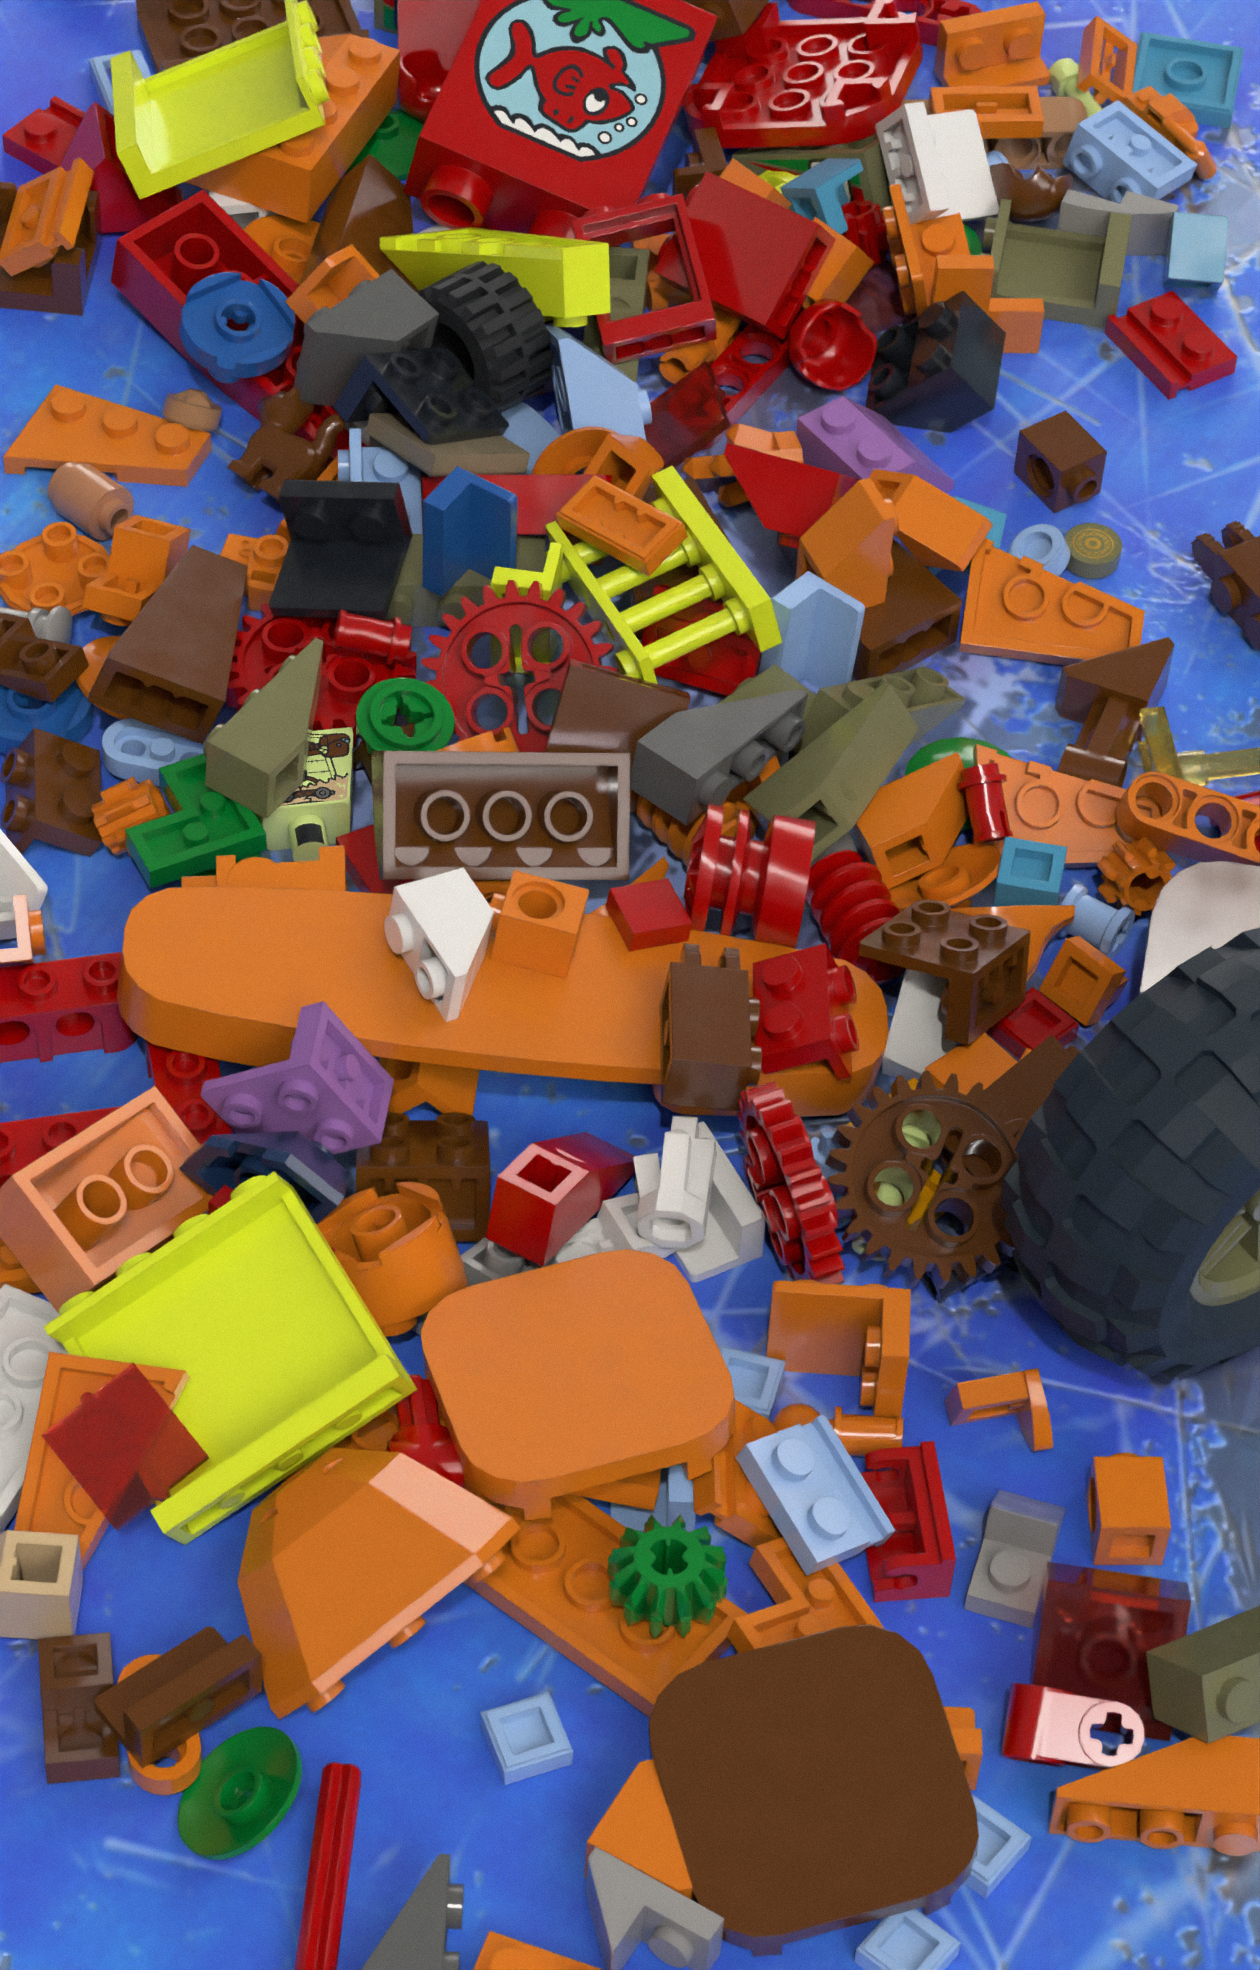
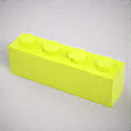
M472 227L380 237V249L419 291L470 264L485 261L487 265L495 263L501 266L505 273L510 272L518 279L519 284L523 288L526 287L532 295L535 305L538 309L540 308L545 319L543 321L553 320V326L588 325V315L611 313L609 243Z

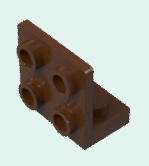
M920 900L914 902L862 939L859 943V955L949 979L941 999L942 1012L947 1014L945 1039L969 1045L1025 1001L1030 931L1010 926L1007 920L996 915L982 914L971 916L952 911L948 904L941 901Z
M387 1112L381 1143L356 1149V1193L374 1187L377 1196L382 1197L399 1193L395 1184L398 1182H417L428 1185L439 1194L455 1241L482 1240L486 1237L490 1214L488 1122L475 1120L474 1116L466 1113H445L439 1115L436 1120H410L407 1115Z

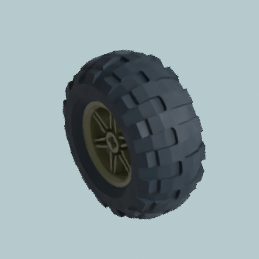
M1260 927L1241 932L1217 949L1210 946L1181 963L1145 992L1140 993L1115 1015L1077 1054L1053 1084L1054 1088L1044 1103L1030 1118L1014 1149L1019 1158L1004 1178L1001 1205L1009 1213L1004 1225L1015 1246L1012 1255L1023 1283L1033 1298L1077 1345L1122 1367L1129 1362L1135 1369L1149 1377L1163 1372L1170 1379L1193 1375L1218 1361L1223 1364L1260 1344Z

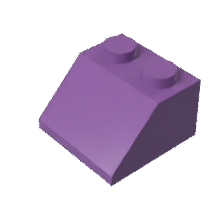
M844 396L797 418L796 435L802 447L803 464L841 473L860 480L869 478L874 469L914 474L945 493L954 489V480L883 415Z

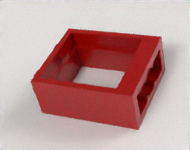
M666 193L651 194L640 199L636 205L616 210L609 206L597 207L585 212L582 218L572 220L574 239L609 243V247L674 232L692 299L690 303L612 322L609 313L593 315L602 352L606 360L612 364H617L717 339L716 318L683 193L669 196Z

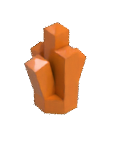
M741 423L732 424L726 431V439L729 444L803 463L802 447L795 431L770 432ZM724 454L685 458L682 467L686 479L692 477L694 479L735 476ZM738 480L719 486L718 499L725 507H733L749 501Z

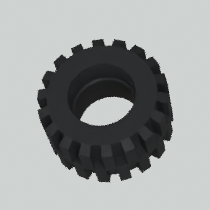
M479 261L419 291L418 294L439 313L431 348L444 346L447 351L454 354L461 362L462 369L479 389L494 400L496 409L500 413L545 388L544 384L549 382L552 375L550 366L553 365L554 357L550 349V333L546 329L543 321L545 319L540 308L538 309L535 305L532 295L526 287L523 288L519 284L518 279L510 272L505 273L501 266L495 263L487 265L485 261Z

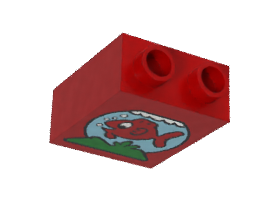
M482 0L419 134L403 193L419 199L425 213L435 222L449 229L480 228L482 226L490 230L574 239L572 220L582 218L585 212L603 206H609L616 210L636 205L643 198L695 79L718 16L682 0ZM622 244L616 245V246H612V247H621Z

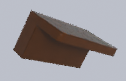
M206 1627L98 1695L94 1701L95 1711L143 1769L262 1692L261 1653L245 1634L227 1643L215 1628Z

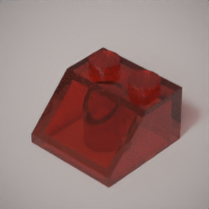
M1047 1561L1036 1632L1031 1685L1057 1688L1073 1692L1079 1696L1117 1701L1128 1705L1139 1715L1144 1726V1737L1170 1741L1172 1726L1153 1717L1146 1652L1186 1636L1191 1606L1188 1583ZM1107 1717L1101 1728L1094 1729L1124 1734L1118 1729L1119 1720L1113 1717Z

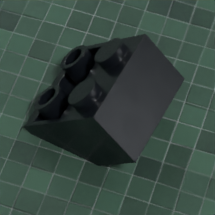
M964 291L944 302L937 301L931 304L918 317L902 326L889 328L877 339L878 345L868 384L865 407L883 415L893 425L947 433L957 430L994 409L1006 333Z

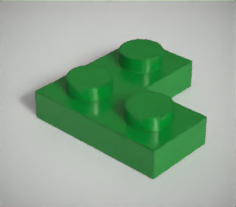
M204 754L159 768V785L175 813L125 829L126 847L150 889L179 880L183 876H190L216 867V856L235 855L236 860L267 850L266 832L255 813L205 786L206 757Z

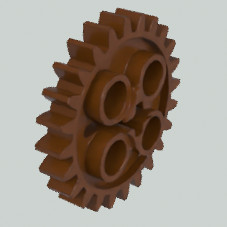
M923 1071L918 1080L916 1090L911 1089L902 1075L896 1076L891 1085L892 1098L878 1086L873 1087L867 1096L870 1109L855 1102L847 1114L853 1126L839 1124L832 1137L845 1149H831L826 1156L825 1164L841 1171V1173L829 1176L827 1183L833 1194L843 1195V1198L835 1203L838 1218L850 1217L852 1221L841 1239L843 1242H848L862 1237L867 1242L860 1257L863 1263L871 1260L879 1253L886 1257L883 1268V1276L889 1278L899 1265L908 1267V1281L911 1287H915L925 1271L932 1273L937 1289H943L949 1282L951 1270H955L959 1279L965 1285H968L976 1277L975 1262L986 1272L992 1274L1001 1264L997 1251L1010 1257L1013 1256L1012 1251L1015 1249V1246L1004 1225L1009 1213L1001 1205L1004 1178L1019 1158V1155L1014 1150L1017 1145L1014 1137L1025 1121L1023 1118H1017L1004 1123L999 1115L1004 1109L1006 1100L1002 1097L995 1100L988 1107L980 1102L983 1093V1084L980 1082L974 1085L969 1093L965 1095L958 1092L957 1074L951 1073L942 1089L935 1088L929 1071ZM911 1124L921 1126L929 1133L932 1146L919 1148L911 1145L905 1139L902 1127ZM953 1129L958 1130L961 1138L939 1179V1187L928 1202L917 1229L911 1231L907 1229L905 1223L927 1181V1173L939 1157L949 1131ZM969 1154L981 1156L991 1167L992 1176L989 1178L974 1177L967 1172L963 1165L962 1157ZM881 1181L894 1183L902 1191L905 1203L896 1206L885 1204L877 1197L874 1184ZM941 1211L955 1214L963 1223L965 1233L961 1236L945 1234L935 1223L934 1214Z

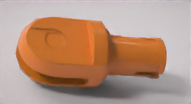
M713 307L716 318L717 339L665 352L660 358V361H663V363L659 364L662 376L673 384L681 385L687 383L699 367H709L738 336L740 319Z

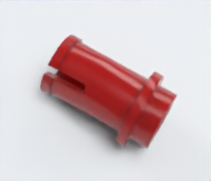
M340 610L335 625L332 648H344L385 657L386 664L392 665L394 659L405 661L410 645L412 626L401 624L400 617L394 616L392 622Z
M997 763L982 764L961 770L963 781L958 783L957 786L959 791H965L974 836L972 838L973 844H988L1003 841L1005 837L1012 838L1013 832L1010 830L1002 784L1007 782V776L999 773Z

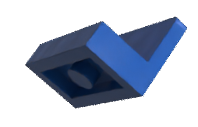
M457 466L423 501L422 587L443 597L468 569L491 580L495 566L516 569L517 496Z

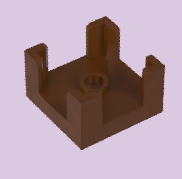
M0 182V250L17 194L16 185L10 182ZM89 190L73 248L66 250L63 245H60L55 256L47 264L39 268L31 267L12 277L0 265V308L83 316L102 245L99 191Z

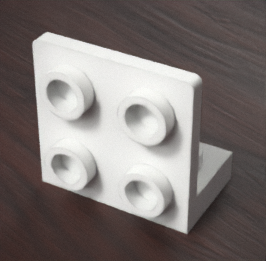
M924 102L908 103L902 105L875 125L890 185L900 183L910 224L956 213L961 214L962 222L986 219L998 214L999 205L974 110L927 115Z

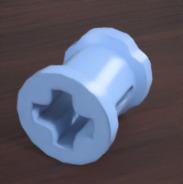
M1077 883L1070 889L1061 905H1075L1074 920L1062 928L1056 935L1063 938L1068 934L1080 936L1112 960L1126 942L1135 918V911L1127 907L1117 910L1089 896L1088 888Z

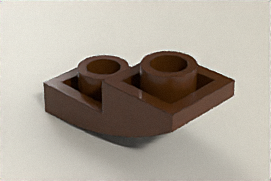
M0 613V684L25 695L54 702L89 666L82 646L37 638L29 618Z

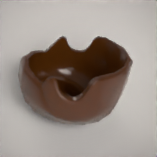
M1000 163L989 167L998 205L1000 206L1001 198L1012 200L1009 219L1017 223H1037L1054 217L1060 213L1061 202L1067 190H1074L1071 174L1054 179L1043 167L1038 166L1031 178L1024 179L1023 174L1015 170L1011 163Z

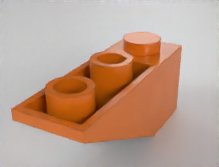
M1228 1735L1214 1742L1206 1743L1196 1737H1192L1058 1787L1049 1820L1048 1834L1067 1835L1083 1843H1097L1106 1839L1142 1842L1144 1845L1154 1849H1172L1180 1845L1215 1848L1220 1853L1232 1856L1260 1852V1738Z

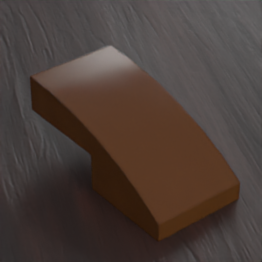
M110 1632L38 1639L47 1784L120 1777L118 1738L96 1713L94 1702L98 1695L114 1686Z

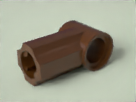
M1109 696L1102 702H1093L1076 743H1069L1066 746L1057 772L1086 781L1094 779L1122 788L1128 767V757L1139 734L1142 716L1137 714L1132 709L1130 702L1124 699Z

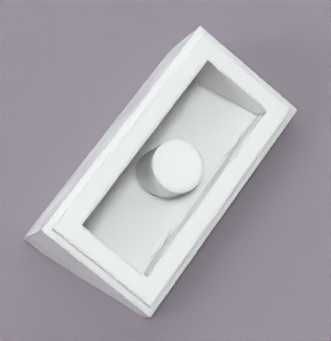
M906 968L882 1059V1074L895 1077L902 1075L907 1080L915 1077L919 1080L923 1071H925V1067L956 1047L957 1042L945 1039L947 1014H944L941 1009L943 990L949 979Z

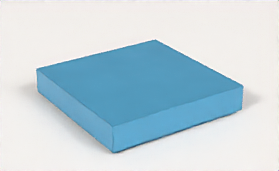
M1141 32L1136 53L1132 93L1151 85L1162 96L1169 93L1174 95L1190 110L1197 124L1230 129L1244 48Z

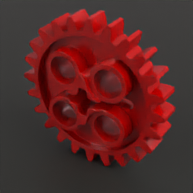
M508 580L505 597L499 598L491 586L485 585L483 586L484 604L479 607L465 596L460 599L466 614L461 620L452 615L443 614L442 618L451 632L448 637L430 634L428 639L441 649L439 658H424L421 660V664L436 671V679L425 683L436 688L448 700L454 714L453 735L457 734L460 737L458 742L492 731L495 736L503 728L510 727L519 752H543L551 725L543 723L539 718L537 705L545 693L553 690L561 692L569 660H577L620 673L619 669L603 666L601 662L603 657L615 650L612 643L595 644L593 638L601 631L604 625L599 620L585 625L580 623L587 608L584 603L580 601L565 611L563 609L566 597L564 590L558 588L549 600L545 601L543 600L542 583L539 581H533L527 596H521L516 581ZM515 625H519L522 630L521 662L523 670L535 675L534 683H529L524 687V700L529 719V731L526 734H521L518 730L519 701L517 690L505 685L506 676H512L516 672L514 649L511 642V628ZM556 630L561 635L564 643L560 657L551 663H539L532 651L533 641L543 631ZM494 635L501 642L503 648L502 657L493 667L487 669L479 668L473 661V646L481 637ZM499 696L506 703L507 718L500 727L486 730L478 722L477 708L486 697Z
M263 603L260 605L261 620L244 615L242 617L243 631L237 630L226 693V705L228 708H237L238 712L248 695L255 689L261 690L278 674L280 667L289 656H297L309 643L318 638L323 641L322 671L312 731L352 727L353 748H355L356 711L360 699L369 688L381 681L391 678L416 679L417 655L416 652L411 651V639L405 661L394 659L392 665L386 664L385 657L344 648H332L337 618L274 616L271 613L270 606ZM397 712L394 721L395 725H397Z
M774 1081L739 1092L740 1098L737 1099L740 1112L737 1113L743 1129V1131H740V1136L748 1153L743 1157L744 1170L756 1204L760 1206L761 1215L767 1221L770 1238L778 1259L782 1265L787 1266L790 1278L795 1280L810 1279L826 1284L844 1283L841 1271L845 1270V1266L839 1254L843 1250L834 1228L838 1227L836 1204L827 1180L823 1176L821 1168L814 1160L812 1144L799 1115L794 1114L792 1102L790 1099H785L783 1089L781 1087L777 1088Z

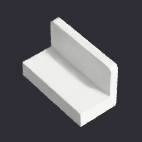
M704 1121L698 1123V1138L715 1139ZM716 1139L717 1156L705 1239L686 1249L680 1248L672 1253L687 1278L694 1283L760 1258L763 1255L766 1219L761 1215L760 1207L756 1204V1201ZM636 1179L634 1181V1193H638Z

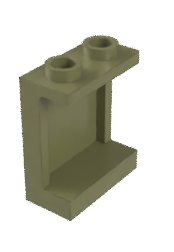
M1001 198L998 217L986 218L982 250L991 251V254L980 253V255H993L994 276L991 298H1043L1044 319L1105 328L1107 316L1116 315L1132 215L1110 212L1107 235L1102 237L1011 223L1009 218L1012 200Z

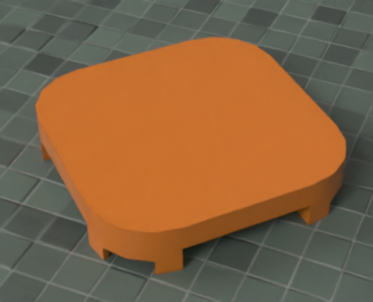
M630 1249L600 1252L471 1285L443 1298L429 1311L421 1328L425 1376L430 1381L463 1466L465 1487L470 1493L482 1500L484 1497H487L497 1504L523 1508L525 1520L551 1518V1498L681 1464L688 1481L712 1471L711 1458L729 1442L731 1434H736L734 1390L732 1378L688 1281L674 1264L653 1253Z

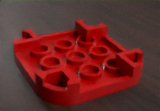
M876 0L868 17L780 21L777 2L767 3L743 35L715 41L716 51L698 84L691 85L683 104L689 133L693 137L694 129L715 127L722 148L825 146L851 143L877 133L875 125L900 108L922 62L923 47L916 12L905 14L898 11L896 0Z

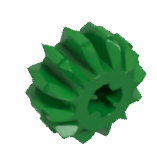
M681 1513L672 1522V1526L662 1527L651 1514L644 1524V1532L626 1527L624 1534L620 1537V1548L613 1549L612 1554L608 1558L607 1574L610 1575L608 1595L612 1605L624 1606L623 1617L626 1619L628 1627L644 1620L649 1621V1631L654 1639L663 1630V1626L672 1625L684 1638L688 1631L691 1630L692 1620L709 1625L710 1620L715 1616L716 1604L722 1603V1598H725L727 1593L728 1578L725 1577L727 1559L723 1547L711 1545V1535L707 1526L691 1532L686 1531V1523Z

